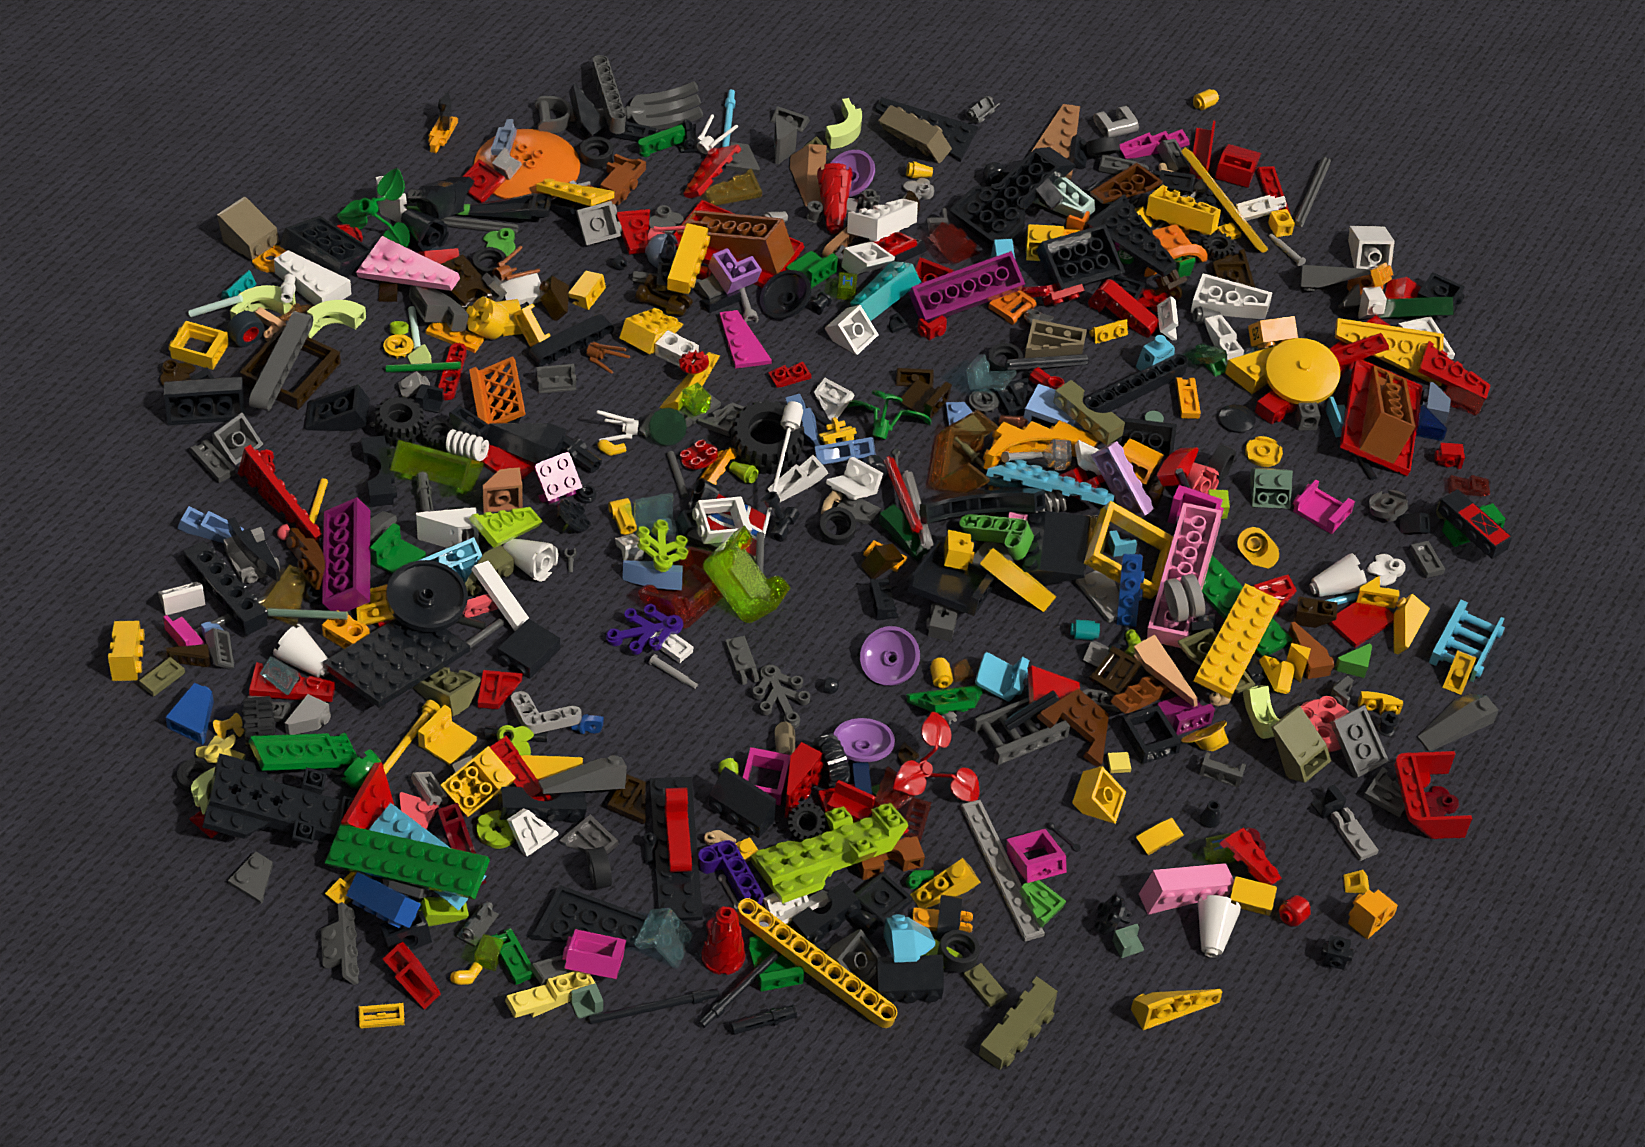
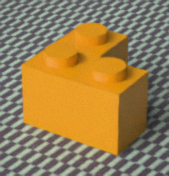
M1368 890L1364 895L1359 894L1353 901L1354 908L1349 913L1350 919L1348 924L1368 940L1395 915L1398 905L1380 890H1377L1375 893Z

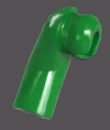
M914 870L907 877L906 885L910 889H916L922 881L933 879L934 871Z

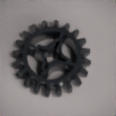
M832 733L814 738L812 748L823 753L822 762L824 764L821 769V775L824 783L829 789L835 788L837 780L848 784L850 781V767L841 741Z

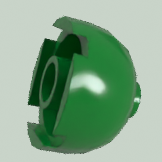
M371 749L364 752L367 755L366 757H358L344 772L346 777L341 778L352 789L359 791L374 763L382 762Z

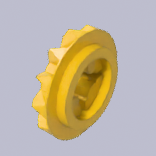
M395 334L384 341L383 347L385 353H388L390 357L396 356L398 359L399 356L405 358L406 354H410L412 349H414V344L408 336ZM402 344V348L395 349V345L399 346Z

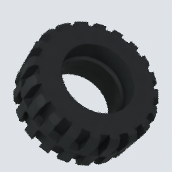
M764 400L762 403L759 401L753 402L752 406L749 404L743 408V411H739L732 423L731 448H734L737 453L736 459L738 461L741 460L742 464L755 466L757 470H760V474H766V471H771V474L777 473L787 432L781 425L786 404L783 406L778 401L774 403L769 402V400ZM802 419L799 429L790 432L781 472L787 470L788 466L792 467L799 460L801 451H803L804 427ZM761 430H772L779 433L784 439L775 444H762L751 436Z

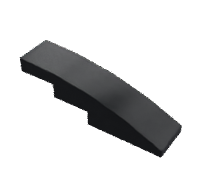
M235 517L227 519L229 533L244 555L263 573L276 582L281 581L279 567L265 540L257 542L250 528L242 531Z

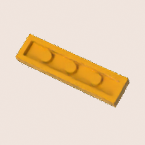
M1387 262L1379 264L1370 270L1375 287L1382 286L1392 279L1393 271L1391 266L1387 265Z

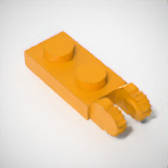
M913 908V920L929 928L930 931H937L939 910ZM961 911L960 921H972V913ZM960 922L959 930L972 932L973 926L971 924Z

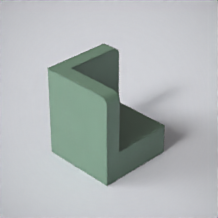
M1138 924L1114 932L1112 942L1121 958L1144 951V947L1137 936L1139 931Z
M596 983L571 991V1003L577 1018L580 1019L603 1011V999Z

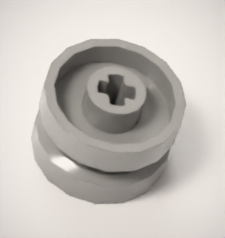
M1193 573L1182 576L1180 581L1176 578L1165 580L1164 593L1166 603L1176 623L1186 621L1189 615L1193 618L1204 616L1205 601L1198 579Z

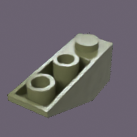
M501 545L485 552L477 563L489 561L500 578L503 576L508 577L514 571V558ZM473 571L465 585L468 593L476 595L480 592L481 586L477 583L478 578Z

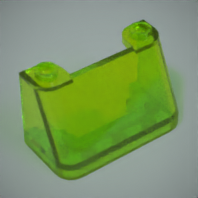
M744 525L737 529L706 558L703 567L740 619L746 623H752L776 610L790 590V586L780 576H772L768 579L765 577L745 549L751 544L752 535Z

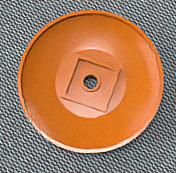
M517 129L510 156L520 161L522 165L510 180L506 178L493 195L501 199H508L532 193L546 194L536 191V184L543 182L544 179H554V181L569 183L572 180L576 182L580 173L578 154L566 140L555 134L536 129ZM495 136L481 146L475 156L474 164L480 159L494 169L492 162L498 155H492L491 147Z

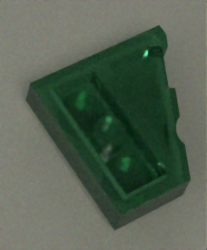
M1202 343L1196 345V348L1183 355L1188 360H1191L1192 364H1214L1226 358L1227 352L1216 346L1212 347Z

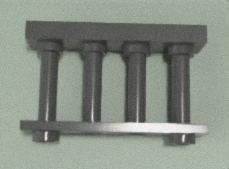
M1028 697L986 715L978 716L975 719L973 730L978 732L984 729L996 747L994 761L997 765H1000L1067 738L1070 725L1065 720L1056 723L1051 729L1048 727L1038 730L1030 718L1024 724L1031 735L1021 737L1015 728L1009 731L1004 725V720L1030 705ZM1001 722L1014 741L1003 744L991 726Z

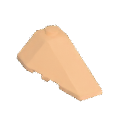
M1155 635L1134 646L1135 654L1133 657L1141 662L1147 672L1193 707L1198 705L1196 695Z

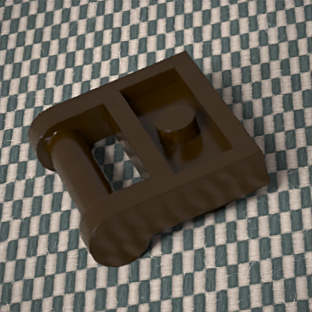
M1110 646L1107 656L1095 673H1091L1089 679L1115 695L1121 694L1140 668L1141 662L1115 646ZM1115 657L1119 658L1106 679L1101 677Z

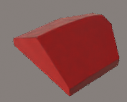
M1408 277L1393 279L1387 282L1385 296L1387 299L1417 298L1421 287Z

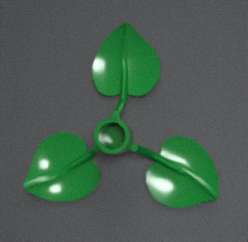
M395 168L380 180L377 192L383 197H373L372 200L367 198L354 200L337 214L338 219L343 224L350 225L353 228L355 226L360 230L367 225V216L372 215L390 228L384 233L383 237L407 248L410 240L407 226L401 222H397L392 226L377 215L379 208L376 202L384 201L386 198L390 201H395L404 193L405 183L400 170Z
M872 390L873 395L885 399L882 416L877 419V411L880 412V409L859 400H850L847 407H867L874 412L872 436L876 438L879 437L886 440L888 432L892 431L893 426L901 415L917 417L931 426V419L927 415L911 410H900L889 425V420L885 419L889 400L902 403L903 399L890 393L885 394L879 390Z

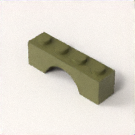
M1070 380L1056 389L1053 403L1106 446L1123 435L1125 422L1112 412L1097 413L1088 409L1083 403L1085 390L1075 382Z

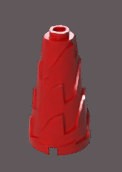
M840 163L825 164L823 170H821V167L817 170L826 228L831 234H838L843 230L847 200L853 177L852 169L849 167L847 170L846 165Z
M723 906L716 912L711 930L708 931L707 942H704L702 949V962L708 970L715 974L721 975V973H726V975L735 973L743 966L745 950L738 914L733 908Z

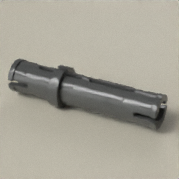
M420 472L416 475L418 486L416 492L420 498L421 512L433 511L432 488L429 485L428 474L425 472Z

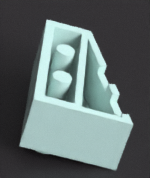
M1060 176L1053 183L1064 197L1053 209L1054 211L1081 219L1086 211H1089L1090 215L1095 211L1094 199L1066 177ZM1038 198L1034 201V203L1046 207L1039 202Z

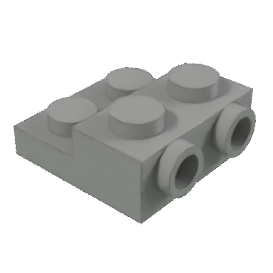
M612 201L576 210L585 246L621 236V224L616 220L617 209L615 204H612Z

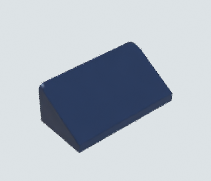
M868 762L853 763L855 787L872 795Z

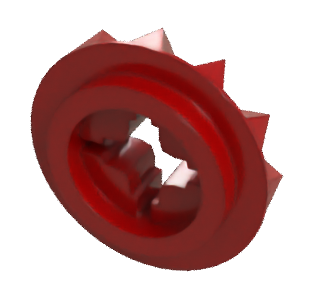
M696 350L694 352L688 351L687 354H682L681 359H679V366L686 373L697 374L703 372L709 366L708 355H704L703 351L699 353Z

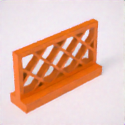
M514 357L478 370L477 367L469 369L478 418L489 425L490 423H507L526 415ZM511 365L507 372L503 371L506 366ZM494 373L490 380L486 379L485 375ZM502 375L504 377L500 383L495 382L498 376ZM509 378L514 379L510 386L505 385ZM492 385L497 386L493 393L488 392ZM502 388L506 389L502 397L498 396ZM511 392H515L516 395L512 400L507 399ZM494 399L499 400L495 407L491 406ZM505 402L509 403L505 411L500 409ZM514 406L519 407V411L510 413ZM497 413L502 414L499 419L493 421Z

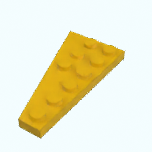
M1340 318L1336 320V339L1350 344L1382 333L1389 345V350L1372 356L1429 383L1434 382L1437 386L1442 385V383L1417 371L1426 343L1431 341L1434 344L1433 347L1441 351L1443 350L1444 334Z

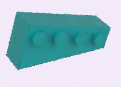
M892 261L855 296L850 304L852 307L861 305L869 320L872 321L908 293L911 287L921 283V280L913 264Z

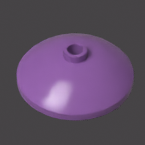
M849 150L841 153L831 162L845 164L847 170L849 167L852 169L853 177L849 197L863 192L873 180L875 164L872 158L864 151Z
M895 626L883 627L871 633L863 643L860 652V662L865 674L875 683L884 686H894L908 680L915 673L920 661V649L915 638L905 629ZM895 656L896 660L894 662H890V658Z
M851 719L840 724L834 731V735L841 741V745L844 747L847 759L856 762L867 763L883 759L892 752L895 744V737L891 729L873 719Z

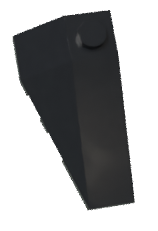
M490 423L491 427L485 440H488L491 445L526 460L539 463L560 454L566 429L551 423Z

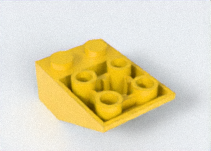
M653 308L626 318L619 338L651 354L655 352V343L667 330L675 334L684 324L678 322V319L663 314L662 310Z
M488 746L440 786L455 803L458 802L461 811L468 818L500 793L501 787L511 785L515 780V776Z

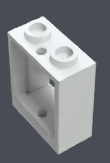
M742 497L698 500L692 511L693 519L696 520L698 525V535L702 538L703 544L747 540L752 531ZM730 512L736 529L711 531L706 514Z

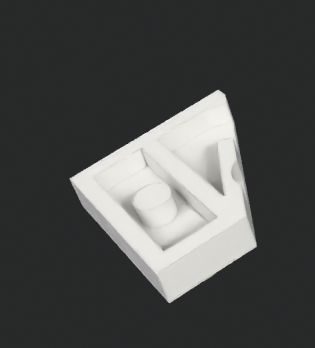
M824 378L814 391L829 420L833 417L838 419L849 404V401L855 396L853 392L827 378Z

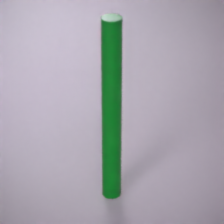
M461 362L386 365V372L461 369Z

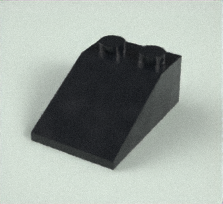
M357 384L308 401L305 428L306 430L353 431L367 426L370 399L360 385Z

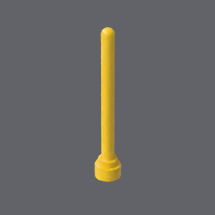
M427 700L423 705L422 715L383 764L385 774L389 772L418 734V730L441 709L438 703L433 700Z

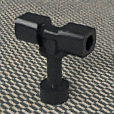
M772 491L763 497V501L767 507L773 509L776 515L774 517L776 525L770 532V536L773 540L781 542L789 532L788 526L794 525L800 513L796 507H787L782 512L778 504L780 498L777 492Z

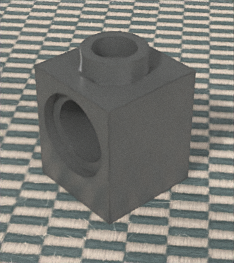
M1317 402L1298 403L1295 414L1298 431L1317 430L1320 420Z

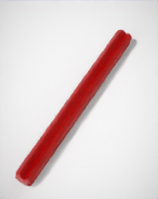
M887 456L884 463L887 466V472L912 532L920 533L919 531L923 529L895 459Z

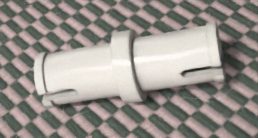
M286 274L281 285V300L285 303H290L293 300V294L296 291V278L292 274Z

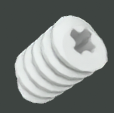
M452 429L447 435L446 449L450 454L482 461L488 453L489 441L484 440L483 442V438L480 436H470L469 433L463 434L461 431L456 432V430Z

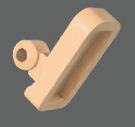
M261 307L254 312L262 323L270 327L263 334L268 342L274 333H277L283 326H286L284 321Z

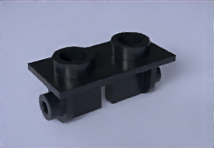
M686 119L682 123L685 129L686 140L680 143L681 153L698 152L696 129L692 127V122Z

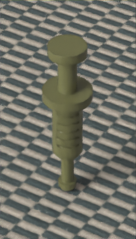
M955 437L954 440L961 445V449L971 458V462H977L983 471L984 462L980 459L981 454L976 453L967 443L963 444L958 437Z

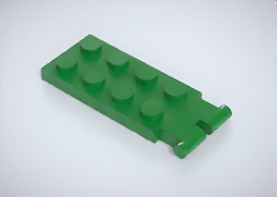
M329 733L251 736L249 740L251 749L262 771L306 769V767L311 769L340 768L341 765L352 764L358 758L346 733H342L339 736H330Z

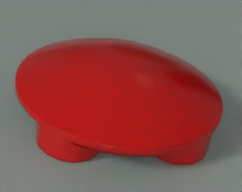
M699 440L687 450L681 451V462L686 468L701 469L711 465L717 459L718 450L715 446L707 444L705 440Z

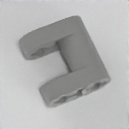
M1127 106L1116 109V116L1119 120L1114 122L1110 120L1105 112L1094 114V123L1104 137H1118L1137 132L1139 129L1138 120Z

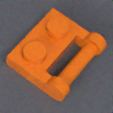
M1020 290L992 300L989 303V309L1006 319L1011 325H1014L1020 316L1027 312L1028 309L1036 307L1037 304L1032 297ZM1021 302L1025 303L1023 306H1021V307H1020L1018 310H1016L1014 313H1011V312H1010V311H1011L1013 308H1015L1019 303H1021Z

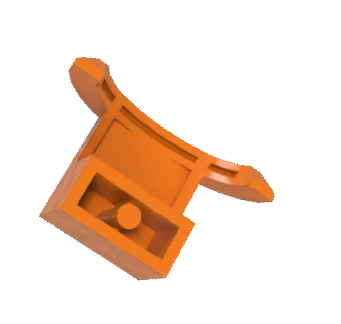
M1177 224L1152 230L1153 235L1160 240L1162 247L1169 252L1173 259L1194 255L1199 257V262L1207 261L1206 250L1200 245L1192 244ZM1147 267L1144 276L1148 277L1157 273Z

